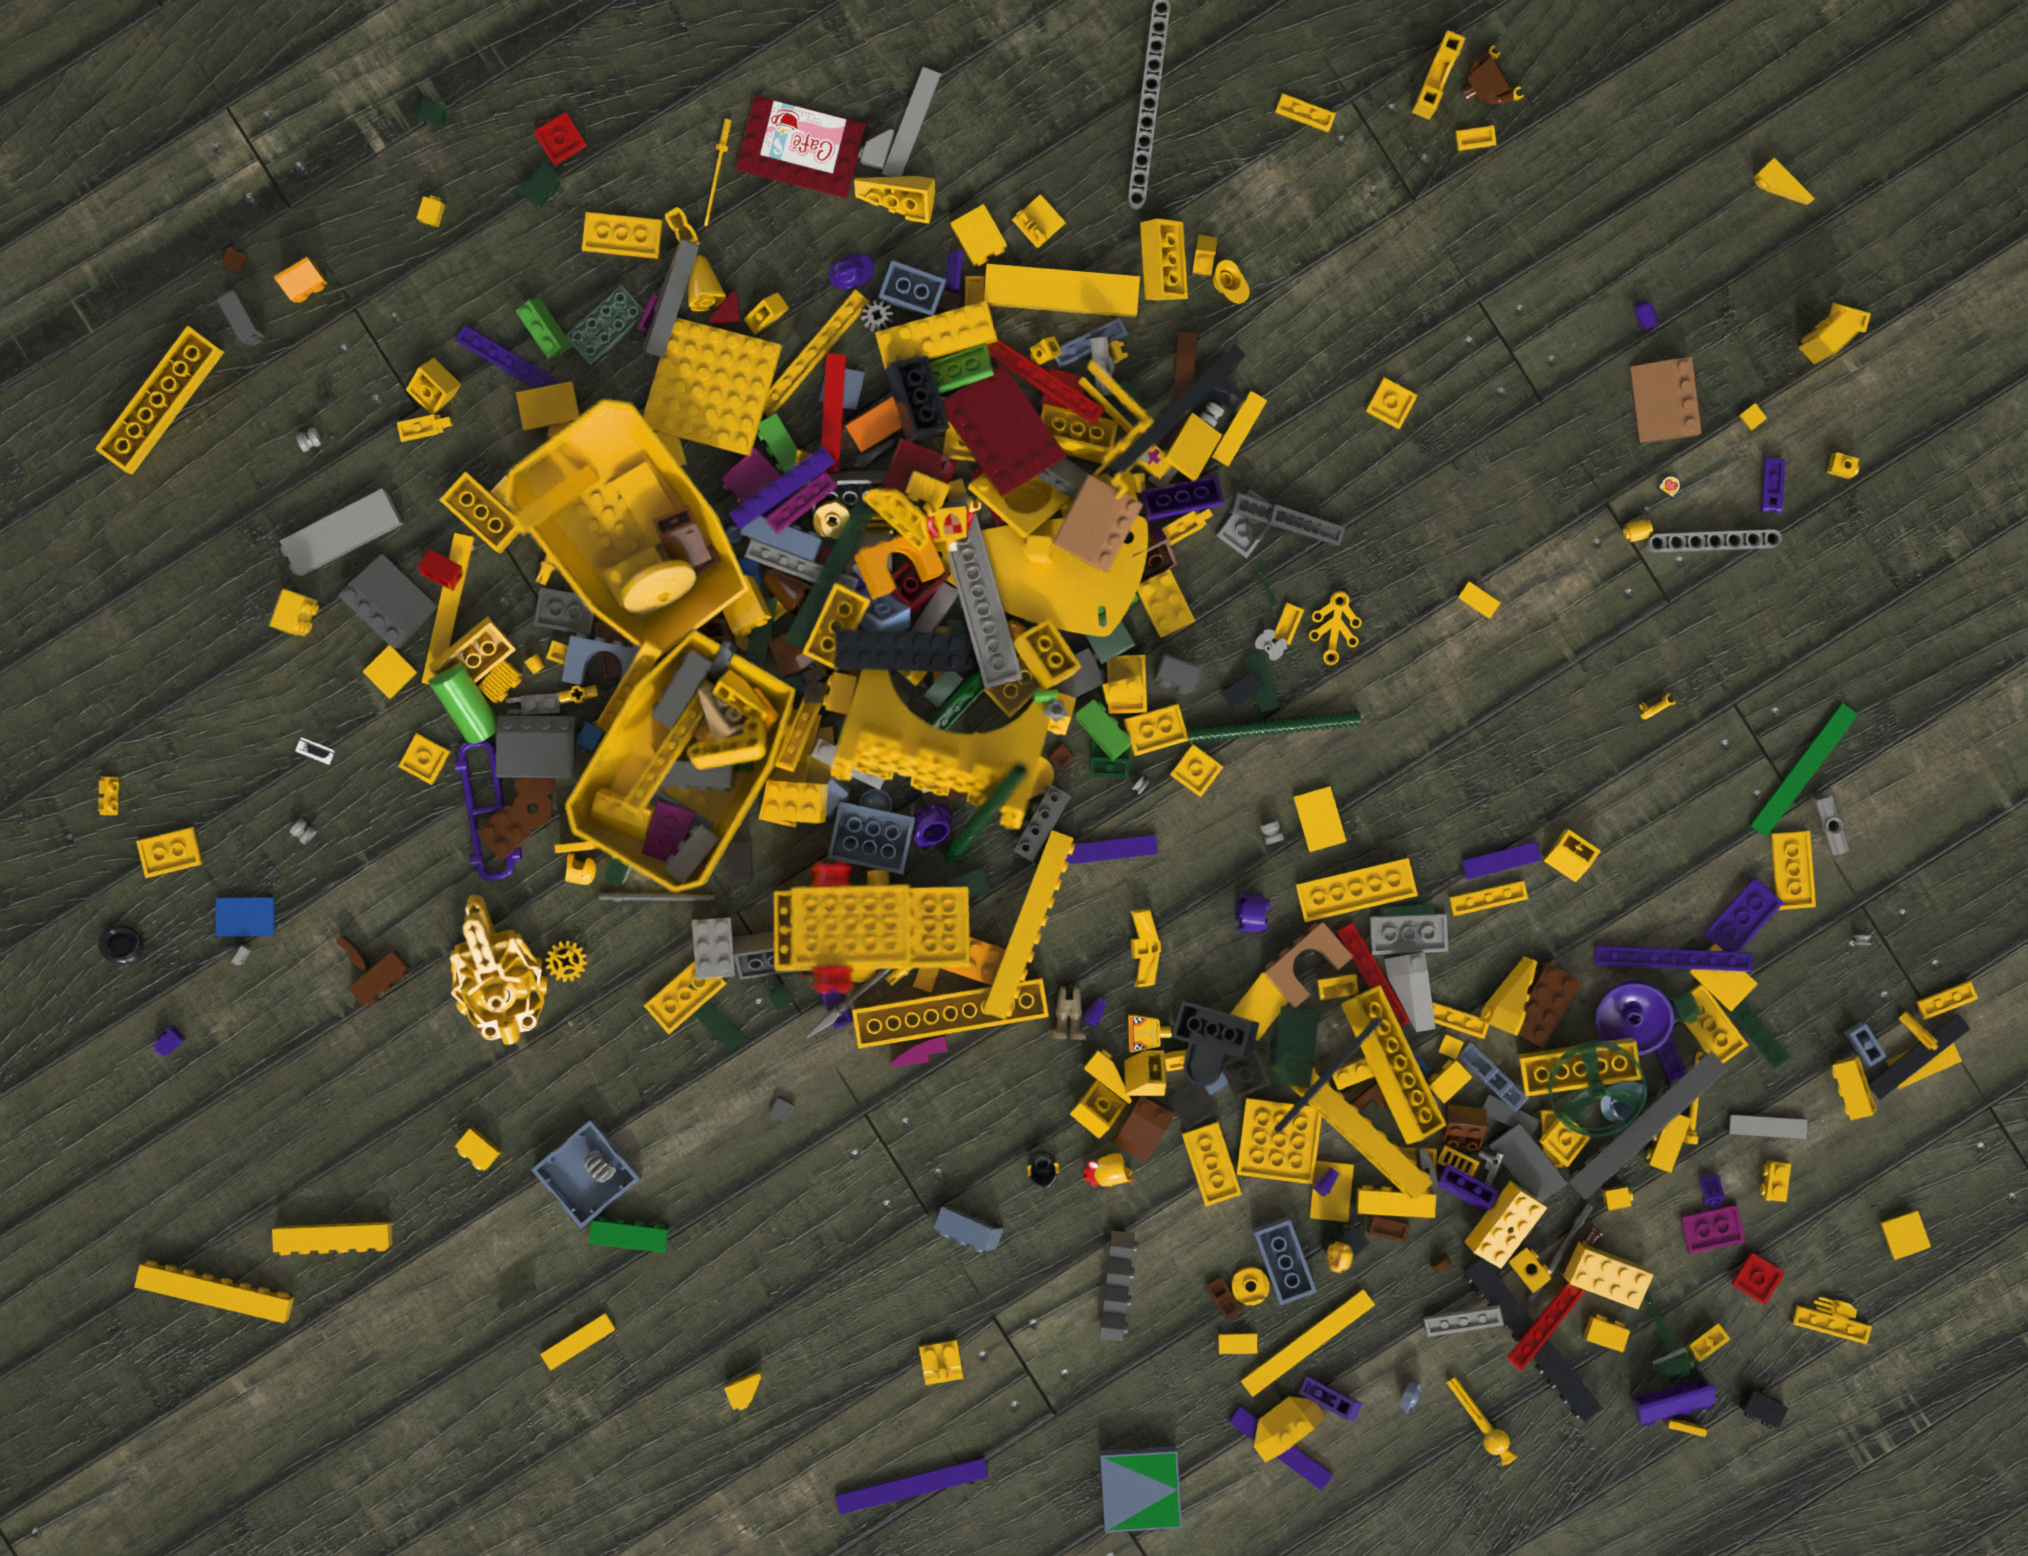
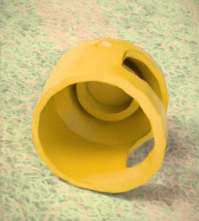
M568 853L565 881L581 885L590 884L596 874L594 860L587 857L586 862L576 859L575 854Z

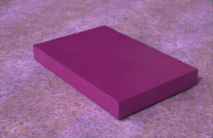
M659 799L641 854L666 862L671 854L675 856L679 852L677 849L679 844L683 840H687L695 811Z
M1736 1203L1680 1216L1688 1254L1745 1242Z

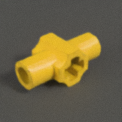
M578 685L573 686L572 690L558 692L560 704L574 701L575 703H583L585 699L599 696L597 685L587 687ZM576 690L583 692V696H580L581 699L574 696V693H577Z

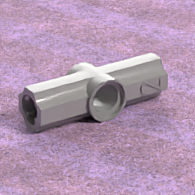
M1107 337L1090 338L1092 352L1090 362L1093 360L1112 379L1111 374L1114 372L1115 364L1113 359L1109 357ZM1094 375L1096 390L1102 396L1112 395L1113 393Z
M1828 796L1815 800L1821 819V829L1826 835L1831 855L1835 856L1848 852V845L1843 833V823L1838 817L1833 797ZM1830 821L1835 822V829L1833 831L1828 828Z

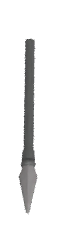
M881 969L846 1000L834 1006L833 1010L825 1013L806 1037L809 1038L833 1024L838 1016L842 1015V1012L844 1013L852 1003L892 969Z

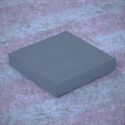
M846 368L844 408L857 411L865 376L864 372ZM825 377L819 399L820 403H824Z

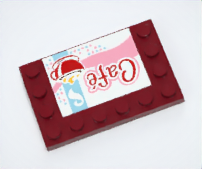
M755 95L736 171L848 199L867 125L866 123Z

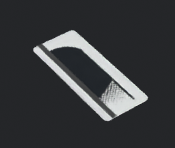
M302 737L296 748V752L326 764H330L335 752L330 748Z

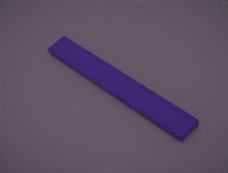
M1595 946V965L1752 972V952Z
M983 1457L836 1494L835 1498L839 1514L841 1515L988 1478L989 1475Z

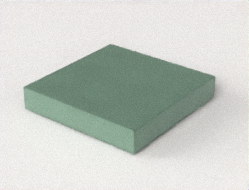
M1106 619L1099 622L1101 627H1105L1107 624ZM1122 621L1119 622L1108 636L1085 634L1102 664L1135 646Z

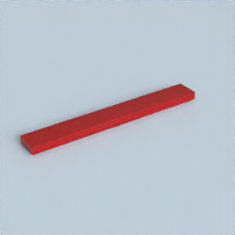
M999 339L997 342L987 344L991 359L999 364L1003 363L1008 370L1092 425L1097 423L1105 411V408Z

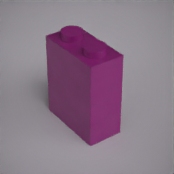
M754 448L751 456H745L722 478L724 482L722 486L730 494L734 492L738 496L735 500L741 505L781 477V474Z

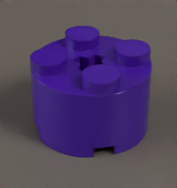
M1239 893L1238 896L1241 899L1236 900L1235 921H1239V926H1236V930L1246 932H1262V930H1267L1268 919L1265 916L1266 911L1269 910V899H1265L1264 894Z

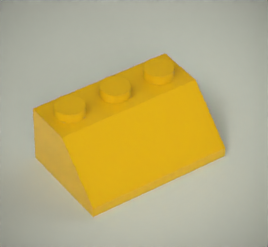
M602 787L596 793L591 809V824L645 842L656 806L647 803L641 814L638 815L623 807L622 803L627 796Z

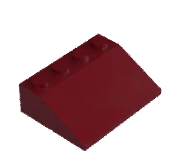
M900 439L881 489H896L900 493L905 494L904 492L913 471L949 485L957 461ZM908 499L914 506L919 507L925 515L924 505L926 502L922 500L914 502Z

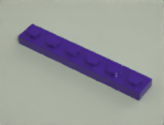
M823 446L731 511L729 515L739 529H743L832 466L835 461Z

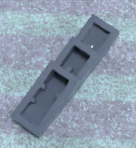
M1471 1042L1458 1054V1057L1514 1112L1529 1099Z

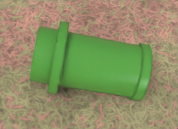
M1037 688V690H1033L1034 702L1058 701L1057 689L1041 690Z

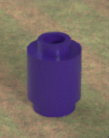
M1645 300L1636 304L1637 308L1633 310L1643 330L1658 324V317L1652 302L1648 303Z

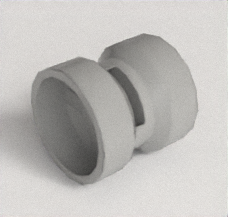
M1208 401L1205 406L1206 410L1200 414L1199 418L1214 428L1218 423V417L1223 415L1224 410L1213 402Z
M315 427L308 429L306 433L296 434V439L303 452L310 450L313 446L318 447L322 445L321 438Z
M303 818L297 821L290 830V833L293 836L299 837L300 842L304 845L317 832L314 827H309L307 821Z
M1278 821L1260 826L1261 831L1266 835L1264 839L1266 845L1284 839L1283 834L1279 832L1280 825Z

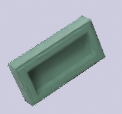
M943 672L924 696L939 708L962 682L963 678L956 672Z

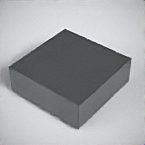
M778 1097L770 1112V1116L787 1123L795 1105Z

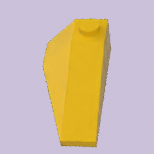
M921 176L855 178V197L876 206H884L889 209V212H898L910 221L930 223L935 199L934 178Z
M1527 957L1522 958L1482 1009L1480 1021L1513 1035H1518L1525 1019L1526 1012L1523 1009L1525 1001H1529L1530 995L1527 994L1528 986L1533 983L1537 961Z

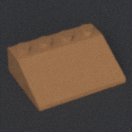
M1692 357L1630 367L1639 443L1692 437L1701 434Z
M1087 475L1053 544L1095 570L1108 573L1143 504L1125 493L1119 499H1116L1115 496L1119 492L1116 488Z

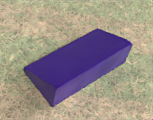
M962 251L950 252L948 254L947 284L945 287L947 291H960Z

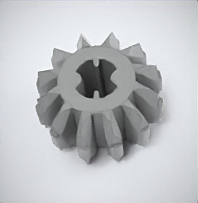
M873 300L874 306L866 303L869 310L862 309V313L866 315L862 316L861 320L867 321L864 324L865 328L871 325V332H874L875 327H877L878 331H882L881 326L889 329L886 322L893 323V320L888 317H892L894 313L891 311L887 312L891 306L886 305L884 307L885 302L881 300L879 305H877V300ZM880 312L882 318L875 320L873 314Z
M599 1150L592 1151L583 1160L587 1172L599 1182H605L616 1172L611 1160Z

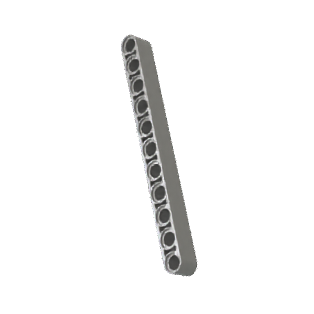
M1155 0L1152 7L1128 194V204L1133 209L1142 208L1146 199L1170 12L1168 0ZM1158 5L1165 6L1166 11L1158 12L1156 10V7ZM1161 24L1164 29L1156 31L1153 26ZM1158 43L1161 45V49L1153 50L1151 45ZM1156 62L1159 65L1158 69H1151L1149 63ZM1148 81H1154L1157 86L1153 89H1150L1147 87L1146 83ZM1151 100L1154 106L1148 108L1144 105V102ZM1149 119L1152 124L1149 127H1145L1141 121ZM1141 138H1147L1149 140V144L1146 146H1142L1139 143V140ZM1139 157H1144L1147 160V163L1144 165H1140L1137 163L1136 159ZM1136 176H1142L1144 178V182L1142 184H1137L1134 181V178ZM1134 195L1141 196L1142 201L1140 203H1134L1131 197Z

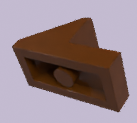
M1377 1080L1351 1101L1357 1109L1366 1108L1371 1103V1098L1383 1109L1384 1095Z

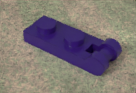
M1764 459L1761 512L1768 513V511H1774L1775 513H1782L1785 459ZM1770 498H1775V503H1769Z

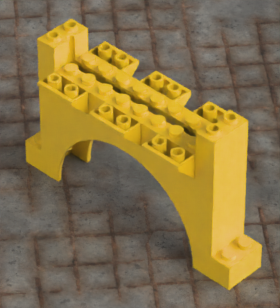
M844 669V672L852 676H860L834 756L831 775L840 780H850L854 766L855 770L863 774H873L881 779L892 780L894 772H898L902 776H912L911 786L919 790H929L937 795L948 796L950 788H954L958 792H968L966 801L972 805L981 806L1012 765L1016 762H1022L1028 767L1029 773L999 810L1003 812L1000 824L1008 828L1019 829L1047 730L1052 731L1054 734L1066 735L1076 701L1075 697L1058 693L1057 702H1064V710L1068 713V716L1060 718L1057 723H1054L1051 717L1043 715L1048 709L1047 701H1042L1041 703L1033 701L1027 711L1017 720L1001 729L976 735L955 734L937 729L911 713L897 696L888 670Z

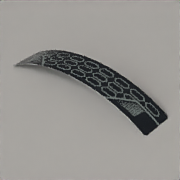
M727 640L723 641L709 672L708 681L718 684L719 680L725 675L738 648L736 645Z

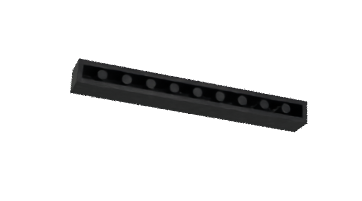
M1478 1256L1462 1268L1466 1272L1463 1276L1470 1285L1474 1283L1477 1286L1475 1291L1482 1300L1486 1298L1489 1301L1488 1307L1500 1305L1504 1321L1503 1327L1511 1329L1513 1332L1511 1337L1518 1343L1534 1321L1487 1261ZM1547 1339L1533 1356L1537 1362L1535 1367L1541 1374L1545 1373L1549 1377L1547 1382L1553 1390L1557 1388L1560 1391L1559 1397L1564 1404L1569 1403L1573 1409L1570 1411L1577 1420L1581 1418L1586 1422L1603 1408Z

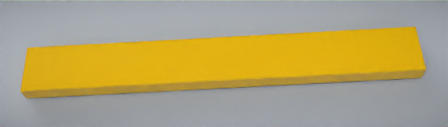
M856 289L772 385L763 411L768 417L778 411L862 313V309L867 307L866 303H870Z
M454 533L449 560L462 566L460 573L463 576L455 586L454 591L444 586L442 587L422 683L429 684L428 680L435 677L430 670L429 664L451 646L474 537Z
M705 679L699 688L716 684ZM698 690L622 803L623 807L638 815L641 814L702 722L705 713Z
M1361 1289L1241 1380L1242 1384L1253 1397L1375 1304L1364 1289Z

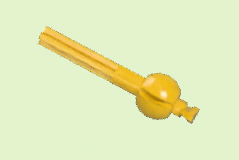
M1456 1376L1446 1382L1485 1435L1483 1439L1485 1449L1490 1454L1500 1455L1502 1465L1510 1464L1518 1455L1508 1449L1510 1445L1508 1434L1502 1429L1493 1428Z

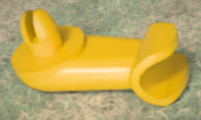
M1667 693L1662 701L1656 705L1648 707L1646 703L1641 702L1639 708L1643 713L1640 717L1647 719L1664 708L1675 704L1676 700L1670 703L1668 701L1670 693Z

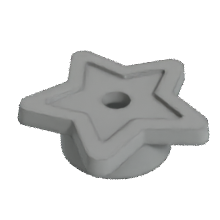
M1047 701L1048 709L1043 713L1044 716L1051 717L1054 723H1057L1060 718L1068 716V713L1064 710L1063 701Z

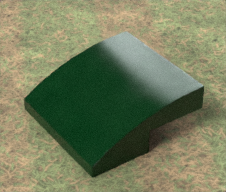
M1092 738L1090 776L1128 778L1130 747L1112 761Z

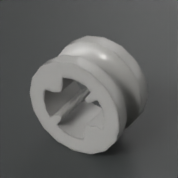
M1142 775L1132 789H1136L1138 794H1140L1150 781L1144 780Z
M1853 935L1856 939L1853 942L1854 945H1871V942H1869L1871 935Z

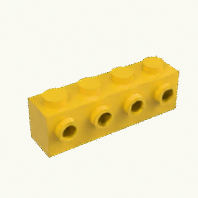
M1362 1185V1188H1357L1356 1212L1358 1214L1435 1218L1436 1194L1431 1192V1189H1426L1413 1202L1401 1190H1393V1187L1381 1186V1189H1374V1186Z

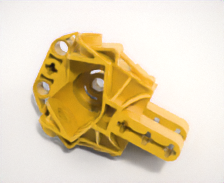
M471 895L467 899L466 917L464 920V932L467 942L455 945V949L451 952L450 956L451 972L453 973L451 994L457 999L455 1002L457 1009L463 1015H468L471 1024L485 1039L494 1040L502 1038L504 1044H513L519 1040L521 1032L535 1027L545 1003L544 998L548 976H541L542 960L532 955L529 947L522 940V936L518 933L516 934L514 930L496 933L484 899L480 895ZM507 988L510 991V998H508ZM530 992L537 993L539 997L530 998Z

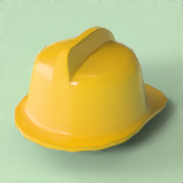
M1223 260L1217 264L1213 276V284L1216 290L1224 293L1234 303L1245 302L1250 294L1249 286L1237 265L1230 260Z

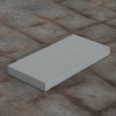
M1447 913L1370 916L1371 954L1448 952Z

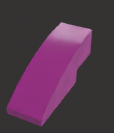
M946 1035L921 1041L908 1048L891 1062V1067L926 1063L930 1061L929 1054L947 1052Z

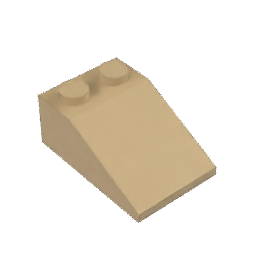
M716 685L699 688L700 700L710 732L714 738L720 740L742 736L744 723L748 718L712 694Z

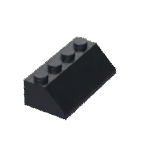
M928 356L892 362L885 369L907 442L925 439L948 430L950 427Z

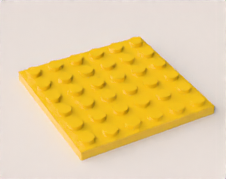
M676 318L664 357L659 359L643 419L652 431L751 456L782 346L773 342Z

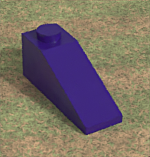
M1306 1376L1299 1391V1394L1350 1421L1356 1420L1363 1405L1362 1402L1309 1376Z

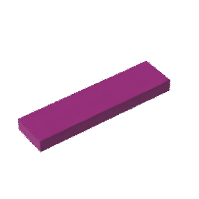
M824 471L768 515L765 521L778 535L837 488L836 483Z

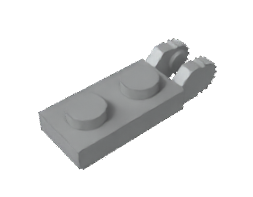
M558 693L506 698V703L521 702V709L507 710V715L561 713Z

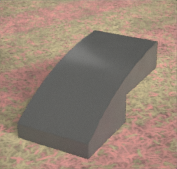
M1416 1147L1417 1167L1425 1168V1172L1430 1176V1180L1433 1183L1429 1187H1438L1436 1172L1430 1157L1423 1148Z

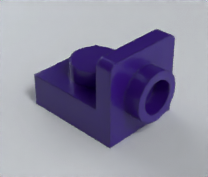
M1719 1175L1699 1178L1704 1196V1205L1717 1206L1721 1204L1725 1194Z

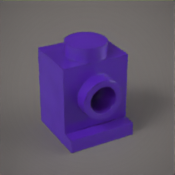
M174 1025L166 1028L167 1032L164 1031L156 1038L158 1041L154 1044L153 1049L159 1055H169L186 1040Z

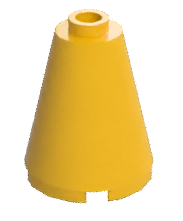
M696 255L688 280V305L693 311L710 310L709 306L715 305V308L720 307L726 300V295L707 258Z

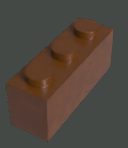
M396 950L391 951L348 989L362 1006L367 1004L371 1006L379 999L378 995L381 992L386 993L394 987L392 983L398 979L400 981L408 975L407 970L411 967Z

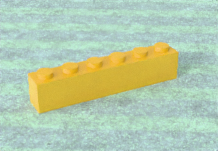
M371 1222L277 1226L272 1229L273 1252H279V1255H290L293 1251H298V1254H309L310 1251H318L319 1254L329 1253V1250L345 1253L349 1252L348 1249H356V1252L368 1251V1248H375V1251H386L392 1245V1223Z

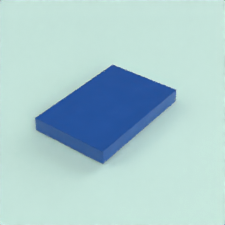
M216 898V936H275V898Z

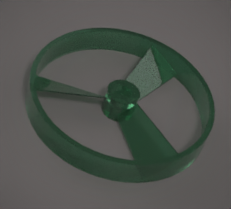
M1590 1041L1572 1047L1559 1057L1549 1074L1547 1092L1551 1107L1563 1125L1581 1135L1602 1137L1625 1129L1638 1117L1645 1104L1647 1085L1639 1063L1630 1052L1610 1042ZM1597 1048L1617 1051L1628 1057L1636 1065L1641 1075V1093L1605 1087L1603 1081L1599 1079ZM1580 1053L1590 1080L1587 1090L1556 1109L1552 1098L1555 1076L1568 1059ZM1605 1095L1635 1107L1624 1120L1607 1128L1586 1129L1573 1124L1594 1099H1602Z

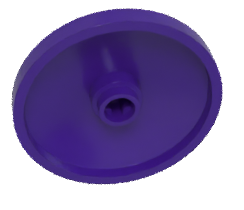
M1628 981L1612 987L1602 996L1596 1008L1595 1021L1598 1033L1603 1041L1633 1037L1637 1044L1638 1055H1642L1656 1050L1668 1039L1674 1025V1013L1668 997L1659 988L1642 981Z

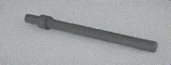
M615 891L614 893L599 892V900H614V902H623V900L715 901V894L623 893V891Z
M1588 1203L1580 1215H1577L1574 1219V1225L1547 1267L1551 1273L1555 1270L1580 1228L1585 1226L1586 1219L1593 1209ZM1545 1284L1536 1292H1531L1526 1301L1533 1305Z

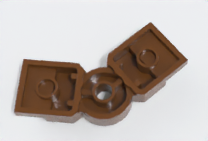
M515 778V789L519 792V795L516 797L513 807L504 806L476 831L501 862L531 837V829L541 828L551 819L553 806L549 796L555 792L556 778ZM532 804L538 806V811L535 814L528 813V807Z

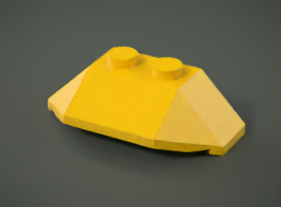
M871 489L863 497L871 507L919 551L929 542L926 516L919 507L914 506L908 500L905 494L900 493L896 489Z
M1289 1396L1258 1419L1253 1447L1264 1462H1267L1284 1453L1314 1430L1326 1415L1319 1405L1312 1400Z

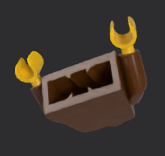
M1495 45L1491 46L1488 52L1475 59L1470 69L1468 80L1472 86L1463 91L1468 101L1478 96L1480 101H1486L1488 104H1503L1513 99L1519 100L1524 96L1516 94V91L1520 90L1521 87L1512 90V86L1496 60L1500 52L1497 54L1492 52L1496 47Z

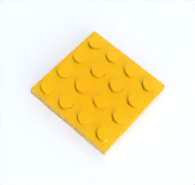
M1246 1098L1236 1174L1313 1184L1322 1116L1311 1106L1305 1105L1291 1122L1278 1133L1274 1130L1275 1125L1295 1104Z

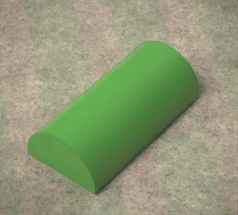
M463 663L428 680L431 688L468 743L474 744L484 741L497 731L498 718Z

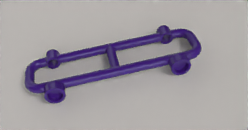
M489 740L474 744L465 742L459 748V760L454 761L456 772L461 771L474 855H470L471 866H476L480 877L487 881L504 879L512 874L514 862L522 860L521 847H518L506 857L507 868L504 871L487 873L484 869V856L481 851L479 835L476 833L478 830L476 815L498 812L505 806L501 779L496 777V750ZM486 747L488 750L497 803L495 805L474 808L468 772L469 764L466 759V751L470 748Z

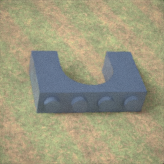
M576 633V637L570 636L561 680L563 682L583 685L589 660L592 656L602 651L612 652L619 658L622 664V680L640 650V647L634 644L630 648L625 647L624 642L614 641L613 644L606 643L607 639L595 637V640L587 639L588 635Z

